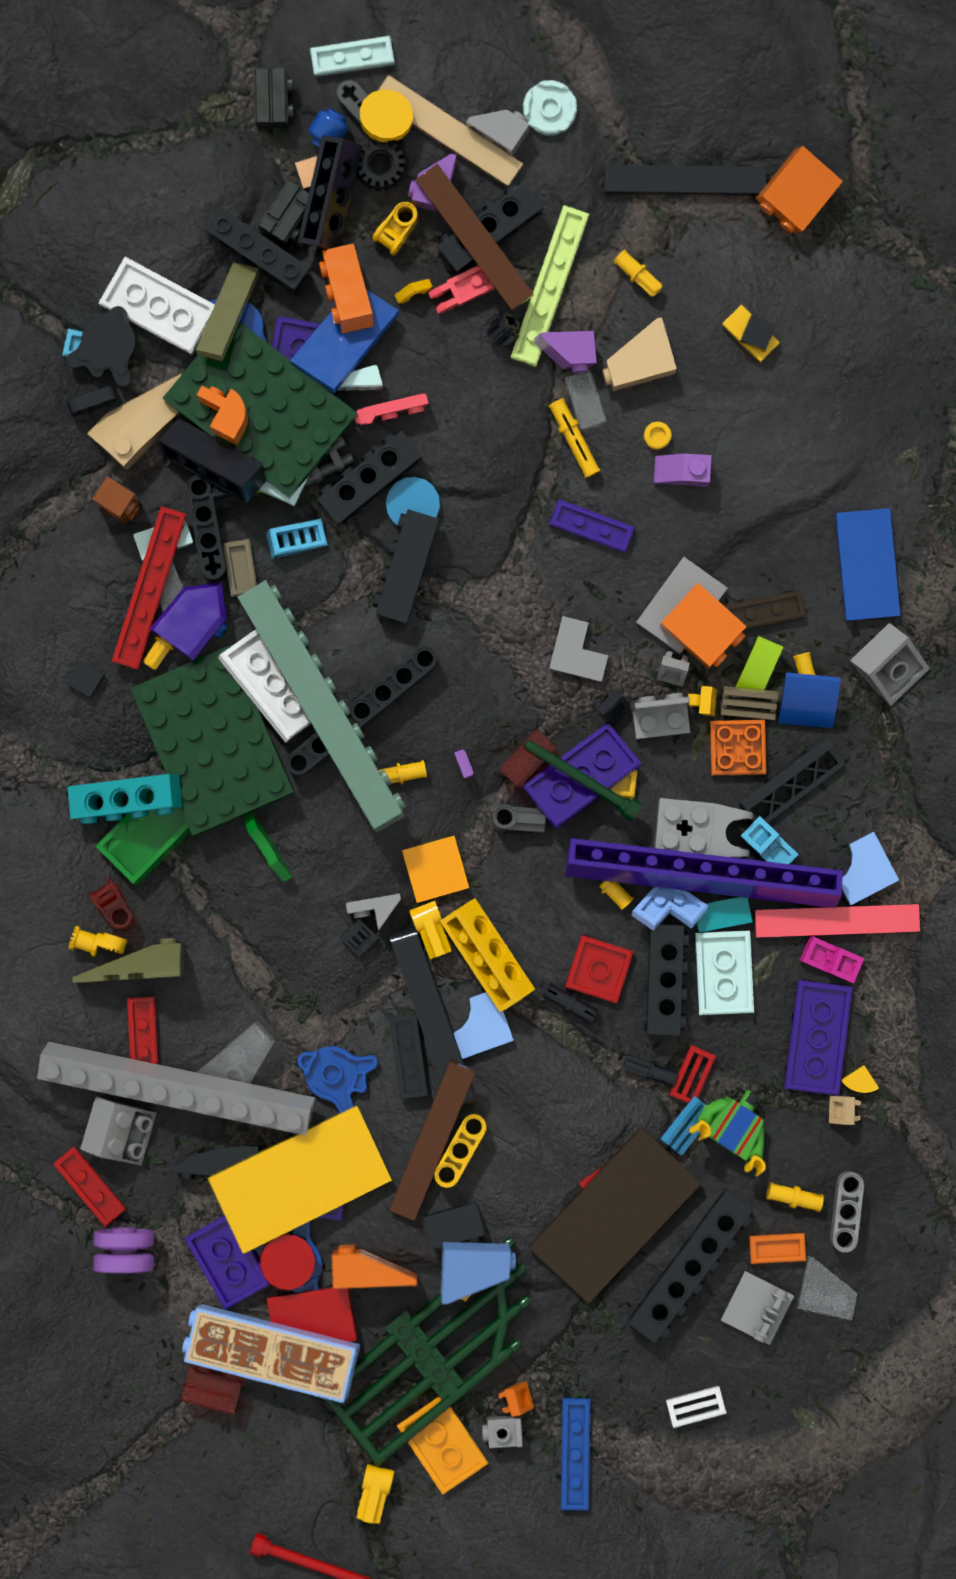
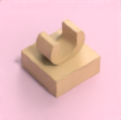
M830 1096L829 1123L854 1125L855 1121L860 1120V1116L855 1115V1105H861V1102L855 1100V1097Z

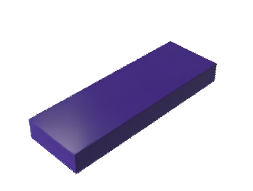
M558 499L549 526L622 553H626L635 528Z

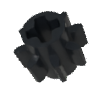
M500 312L498 315L494 314L487 321V324L490 326L487 329V336L495 345L500 346L503 344L506 347L508 344H513L520 337L516 333L520 327L519 322L510 313L503 314Z

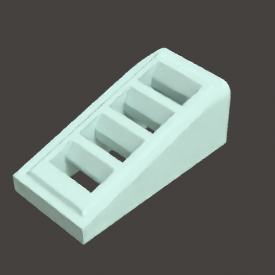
M373 365L353 371L338 390L383 389L378 367Z

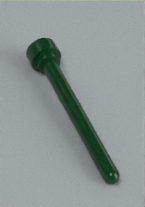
M531 740L525 742L524 747L527 751L618 807L617 810L621 812L620 816L631 821L638 813L642 804L633 797L629 799L628 797L623 798L537 743Z

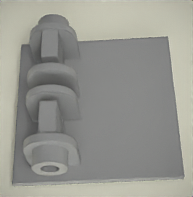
M745 1271L721 1321L753 1336L762 1343L765 1342L770 1345L794 1295Z

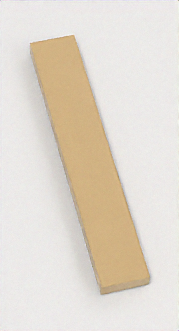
M388 75L379 90H393L401 93L409 100L412 106L413 126L507 188L522 168L523 163Z

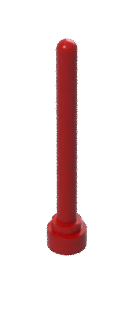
M256 1533L249 1554L257 1557L261 1555L266 1557L268 1554L337 1579H372L271 1544V1540L266 1539L267 1536Z

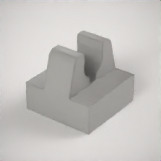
M668 651L663 656L657 680L683 687L690 664L686 655H683L681 660L671 658L672 652Z

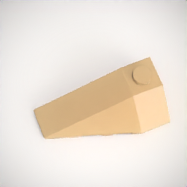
M182 374L108 412L87 434L128 471L181 415L167 404L163 397Z

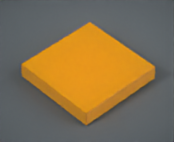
M455 836L402 850L417 903L469 888Z

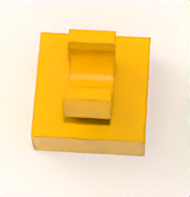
M702 686L701 695L688 694L690 700L688 705L700 707L699 713L704 716L715 717L717 689Z

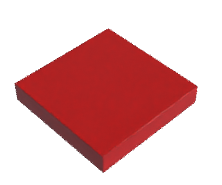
M581 935L565 987L618 1003L633 951Z

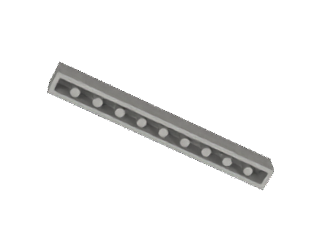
M48 1042L40 1055L37 1079L302 1135L307 1134L315 1103V1097L53 1042Z

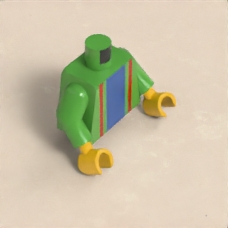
M747 1090L739 1103L726 1097L705 1105L696 1121L697 1124L689 1128L690 1133L692 1134L699 1130V1141L709 1137L746 1161L749 1158L750 1162L744 1167L746 1172L751 1171L753 1166L756 1168V1176L765 1170L766 1165L762 1160L764 1151V1119L753 1113L761 1098Z

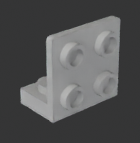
M682 693L667 694L664 697L665 700L656 701L655 696L639 698L637 700L638 703H634L632 706L636 740L689 734L690 726L687 705L690 703L689 697H683Z

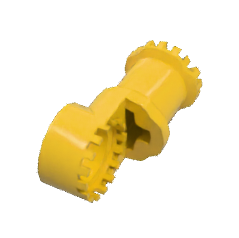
M75 926L72 933L74 938L71 937L69 949L74 950V948L90 952L93 957H96L99 947L106 948L107 950L110 949V951L115 949L114 952L117 953L118 951V953L123 954L127 939L108 933L102 934L98 932L93 934L81 930L80 926Z

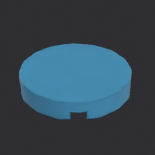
M418 477L404 478L396 482L388 492L386 499L387 514L396 526L398 525L401 513L406 514L408 509L437 518L440 509L439 495L434 486L425 479Z

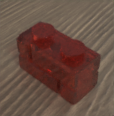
M537 729L526 740L537 743L551 753L556 749V746ZM525 742L499 769V772L518 789L545 762L527 751L524 747Z
M191 1365L180 1400L234 1415L244 1380L239 1379L238 1375L226 1372L221 1374L212 1371L211 1368Z

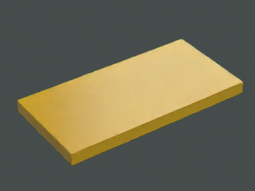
M358 1106L351 1107L310 1127L306 1135L296 1134L207 1178L243 1254L392 1181Z

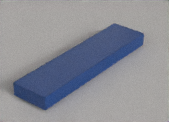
M562 1398L561 1510H589L590 1398Z

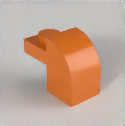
M201 386L197 393L199 402L218 411L210 425L212 433L237 446L248 424V414L242 398L233 389L229 391L225 398V394L221 390L212 386L210 389Z

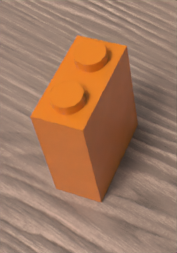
M801 146L792 152L755 199L761 203L759 207L770 216L775 215L781 221L779 224L784 230L796 234L804 231L843 181L804 146Z
M699 583L691 589L660 624L669 635L707 669L712 664L716 668L728 656L724 651L730 644L736 647L746 636L742 631L747 627Z

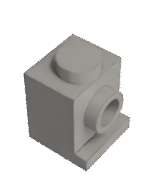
M520 1415L513 1417H487L488 1425H482L483 1442L489 1441V1448L522 1447ZM499 1429H505L507 1436L504 1438L498 1437L497 1431Z

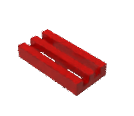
M690 1045L669 1095L686 1103H689L694 1096L698 1098L716 1056ZM695 1052L698 1056L682 1093L679 1094L677 1090ZM703 1057H706L708 1061L692 1097L688 1098L686 1096Z

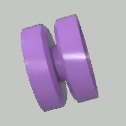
M116 1227L93 1231V1246L99 1249L111 1250L109 1252H100L93 1256V1271L131 1273L154 1270V1255L150 1252L137 1251V1249H146L154 1245V1230Z

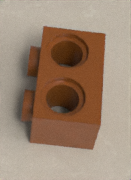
M108 476L93 497V501L98 507L124 524L129 519L133 521L141 509L138 506L140 500L137 496Z

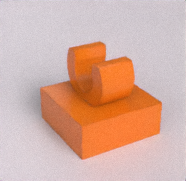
M527 1381L517 1383L498 1395L499 1398H507L509 1406L504 1407L502 1411L504 1413L510 1412L512 1417L522 1415L534 1408Z

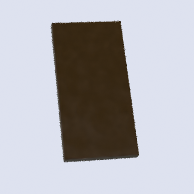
M640 1127L528 1247L587 1303H590L702 1183L648 1132Z

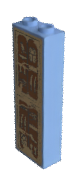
M204 1304L198 1306L196 1311L192 1310L188 1326L192 1327L190 1337L185 1338L182 1353L186 1354L184 1362L342 1403L348 1399L360 1344Z

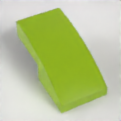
M758 636L736 687L764 690L783 646Z

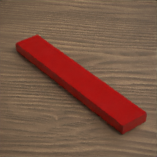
M160 507L112 658L113 663L139 670L151 632L150 628L153 626L188 516L185 513Z

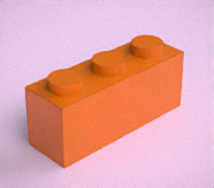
M354 243L323 250V261L319 262L322 278L327 277L329 285H325L328 301H334L335 308L331 309L334 324H340L342 334L374 327L373 314Z

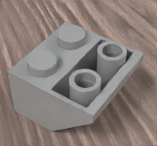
M95 1097L80 1150L101 1158L142 1166L157 1113L119 1101Z

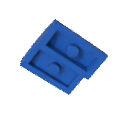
M786 672L782 689L779 723L833 728L841 677Z

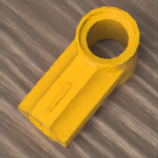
M433 901L409 910L416 930L421 934L429 958L432 959L451 952V946L440 922L442 918L436 902Z
M367 1464L362 1485L364 1490L358 1507L357 1519L368 1523H380L386 1495H389L394 1475L393 1470Z

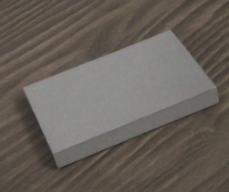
M683 557L636 624L675 652L681 654L684 647L660 626L662 621L697 583L718 601L727 590V587Z

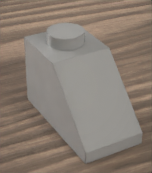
M509 110L472 116L467 120L468 128L511 156L514 155L528 134L530 124L527 123L528 119L517 111L512 113Z

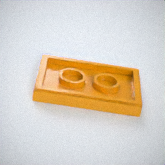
M440 1396L398 1423L397 1427L402 1433L442 1400ZM452 1407L447 1409L408 1442L442 1494H445L488 1464L487 1459Z

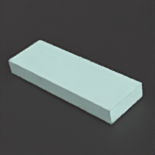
M390 36L310 48L315 77L394 65Z

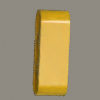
M476 1113L469 1114L460 1124L435 1170V1180L440 1186L445 1188L452 1187L458 1182L485 1134L486 1122L481 1115ZM471 1119H477L482 1124V1128L477 1134L469 1133L466 1129V1124ZM457 1143H464L468 1147V1154L463 1158H458L453 1154L452 1149ZM444 1167L452 1168L455 1172L454 1179L449 1182L441 1180L439 1177L440 1170Z

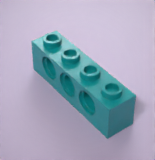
M176 774L68 786L70 818L81 820V824L97 823V818L106 817V821L123 820L122 815L131 814V818L148 817L149 811H157V815L173 814L174 808H182L180 776ZM150 790L154 793V799L151 803L147 800V794ZM125 793L129 798L126 806L122 803V797ZM100 796L103 799V806L101 809L97 807V799Z

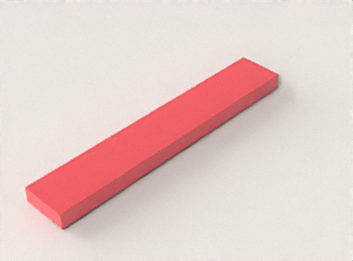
M919 904L755 910L756 937L920 932Z

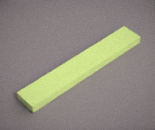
M565 205L563 206L533 292L534 296L531 297L518 334L520 337L516 340L511 354V359L534 367L537 366L542 350L535 344L534 338L542 332H549L589 217L588 213Z

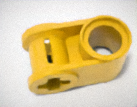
M401 202L396 205L372 236L371 240L374 242L378 241L388 248L392 256L396 255L401 249L407 237L418 223V214L414 205L409 202ZM402 211H410L413 214L409 222H402L398 219Z

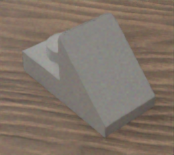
M394 894L346 903L347 913H354V918L371 916L370 910H375L379 931L401 901V895Z

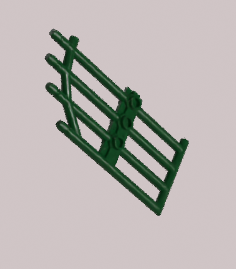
M509 1237L502 1244H509L511 1249L516 1242L512 1237ZM522 1263L510 1272L508 1280L490 1287L430 1338L427 1337L418 1325L444 1305L441 1302L440 1294L412 1317L407 1311L402 1313L385 1327L390 1335L356 1362L353 1379L396 1343L407 1357L345 1408L338 1401L323 1398L377 1467L523 1346L516 1339L508 1344L507 1348H504L509 1322L532 1302L526 1295L519 1299L517 1304H513L508 1308L506 1289L527 1271ZM496 1298L498 1318L446 1360L436 1346ZM495 1334L490 1360L463 1381L453 1368ZM415 1365L424 1376V1379L366 1427L361 1429L352 1416ZM432 1387L442 1400L379 1451L369 1438Z

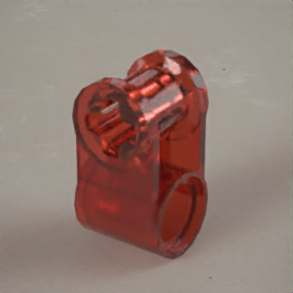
M111 877L107 879L105 885L95 892H88L95 906L103 913L112 927L119 930H127L134 925V911ZM125 910L128 914V919L125 924L118 925L115 921V915L118 911Z

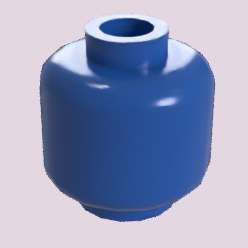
M331 108L327 111L320 110L309 127V133L314 137L312 143L320 147L322 135L344 138L349 129L345 123L347 118Z

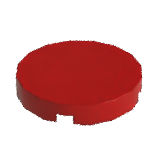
M280 1235L265 1245L260 1254L259 1267L262 1276L270 1285L278 1289L292 1290L301 1287L310 1279L314 1271L315 1257L312 1248L305 1240L295 1235Z

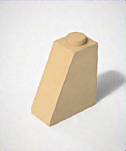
M662 317L654 320L606 361V369L602 370L606 385L611 384L613 391L676 373L677 368Z

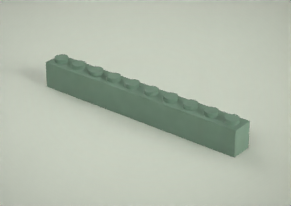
M265 580L238 596L242 606L373 829L378 833L405 817L402 811L406 807L398 793L392 794L388 787L392 784L384 769L379 772L374 762L378 761L377 756L371 746L365 748L360 739L365 737L357 723L351 725L347 716L351 712L343 700L338 702L333 694L337 691L330 677L324 679L320 672V669L324 668L316 653L311 656L306 647L310 643L303 631L301 630L297 633L292 625L297 621L290 609L286 608L284 610L279 603L283 597L275 585L270 587Z

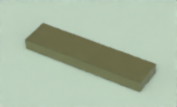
M233 262L196 348L197 355L223 361L258 279V268Z

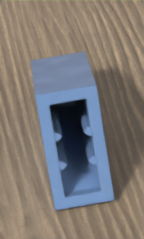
M443 1242L440 1294L442 1304L451 1303L508 1280L510 1278V1270H515V1253H511L509 1244Z

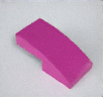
M810 936L799 961L854 983L864 958Z

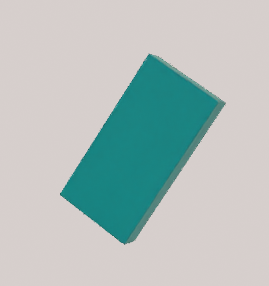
M737 897L706 903L708 910L696 924L698 933L751 923L752 917L748 898Z

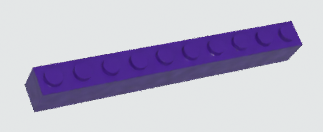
M571 838L567 849L565 876L836 908L842 896L843 871Z

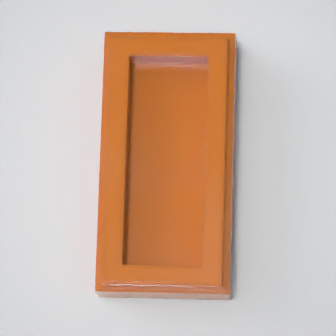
M804 1233L749 1236L751 1264L806 1261Z

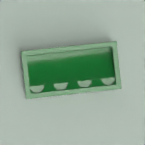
M150 790L147 794V800L149 803H151L154 799V793L152 790ZM174 808L173 814L157 815V811H149L148 817L131 818V814H127L95 847L138 887L191 831L181 808Z

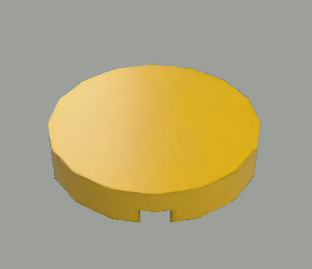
M378 90L372 92L363 100L359 119L363 131L370 138L379 142L397 141L409 132L413 123V109L409 100L401 93L393 90Z

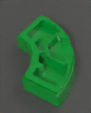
M252 813L243 817L248 834L263 853L269 867L284 882L292 878L284 858Z

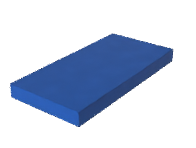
M367 289L374 327L342 334L340 324H334L332 313L330 312L290 360L293 366L333 393L339 389L399 315L398 309Z
M890 508L836 513L845 622L900 617Z

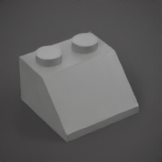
M890 623L850 660L859 674L890 706L930 669L909 637Z

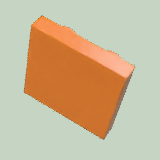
M765 720L710 721L711 776L766 775Z

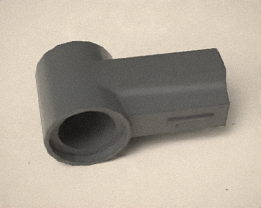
M505 804L498 806L491 814V825L497 831L544 833L546 817L539 808L511 807ZM501 811L507 812L511 818L508 825L500 824L497 821V813Z

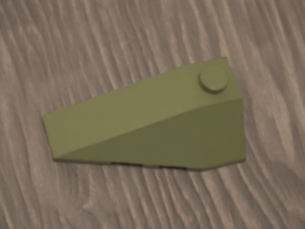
M176 938L160 939V944L151 945L72 977L73 983L185 976L183 943H176Z

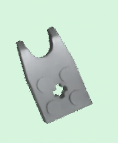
M659 798L654 848L733 858L749 857V850L733 846L728 842L726 828L732 821L751 820L753 813L715 803ZM681 821L687 822V826L691 828L690 832H686V836H682L681 831L676 828L677 825L682 824Z

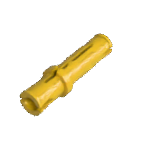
M564 398L549 405V408L559 425L558 431L565 436L573 455L584 473V477L588 478L598 473L600 468H598L577 426L579 424L578 420L574 419ZM575 441H577V443L579 444V446H580V448H581V450H582V452H583V454H584V456H585V458H586L587 461H585V459H584V457H583V455H582V453H581V451H580V449H579V447L577 446V444H576Z

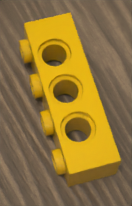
M476 898L440 920L500 1013L535 990Z

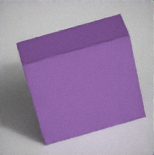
M462 749L455 752L454 755L464 780L472 777L474 772L465 750Z

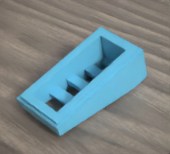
M321 519L271 528L266 532L272 559L327 546ZM309 528L314 529L315 542L311 540ZM298 531H303L305 544H301ZM289 533H292L294 546H290ZM277 536H281L283 548L279 547Z

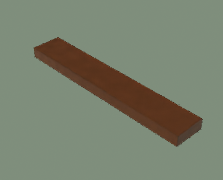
M438 164L415 179L418 186L511 311H514L534 296V293Z
M450 1060L389 1211L415 1221L476 1070Z

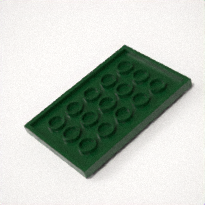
M240 321L223 361L198 355L163 397L167 404L203 432L212 437L215 436L217 440L228 446H235L241 453L250 458L258 459L264 466L266 481L289 499L358 417L356 411L325 387L293 366L289 359ZM201 386L208 389L211 386L215 387L225 394V398L229 391L233 389L242 398L248 414V424L237 446L212 433L210 425L218 411L199 402L197 393Z
M231 645L131 688L166 774L180 776L181 810L193 837L294 794L257 706L218 659L219 655L229 649Z

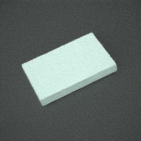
M750 931L695 933L699 1015L754 1013Z

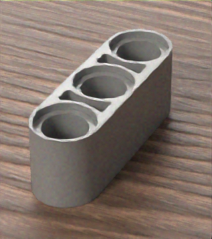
M852 1171L841 1173L837 1178L830 1241L841 1252L852 1251L858 1242L864 1182L858 1174ZM848 1177H854L857 1181L856 1188L853 1191H845L843 1187L844 1180ZM846 1204L852 1205L854 1209L853 1215L848 1219H844L840 1215L842 1206ZM841 1232H848L851 1239L846 1246H839L837 1243V1237Z

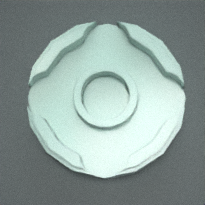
M542 81L526 94L523 103L524 116L528 119L527 123L530 124V127L537 133L557 135L566 131L573 123L577 112L576 99L566 85L557 81Z

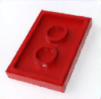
M333 1287L267 1298L271 1322L348 1342L358 1339L349 1288L333 1289Z

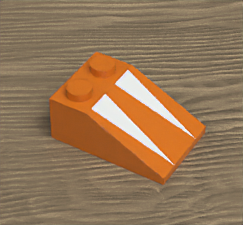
M354 1244L339 1245L338 1250H334L332 1254L333 1289L417 1285L418 1277L416 1273L363 1249H356Z

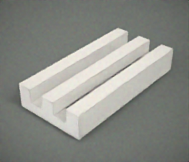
M719 1386L666 1400L673 1428L726 1414ZM713 1394L716 1395V1398L676 1409L673 1407V1405ZM715 1404H718L719 1408L715 1410L707 1411L704 1413L696 1414L678 1420L676 1418V1415L686 1413L689 1411L697 1410Z

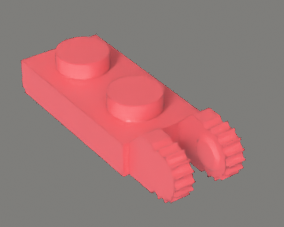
M476 266L447 280V283L433 289L428 294L431 299H434L451 290L454 298L436 307L438 314L453 309L457 305L459 307L495 290V288L481 269Z
M424 393L364 407L357 410L358 417L355 419V422L358 425H370L376 417H382V421L398 418L397 413L408 410L409 415L423 412L424 406L429 405L427 395Z

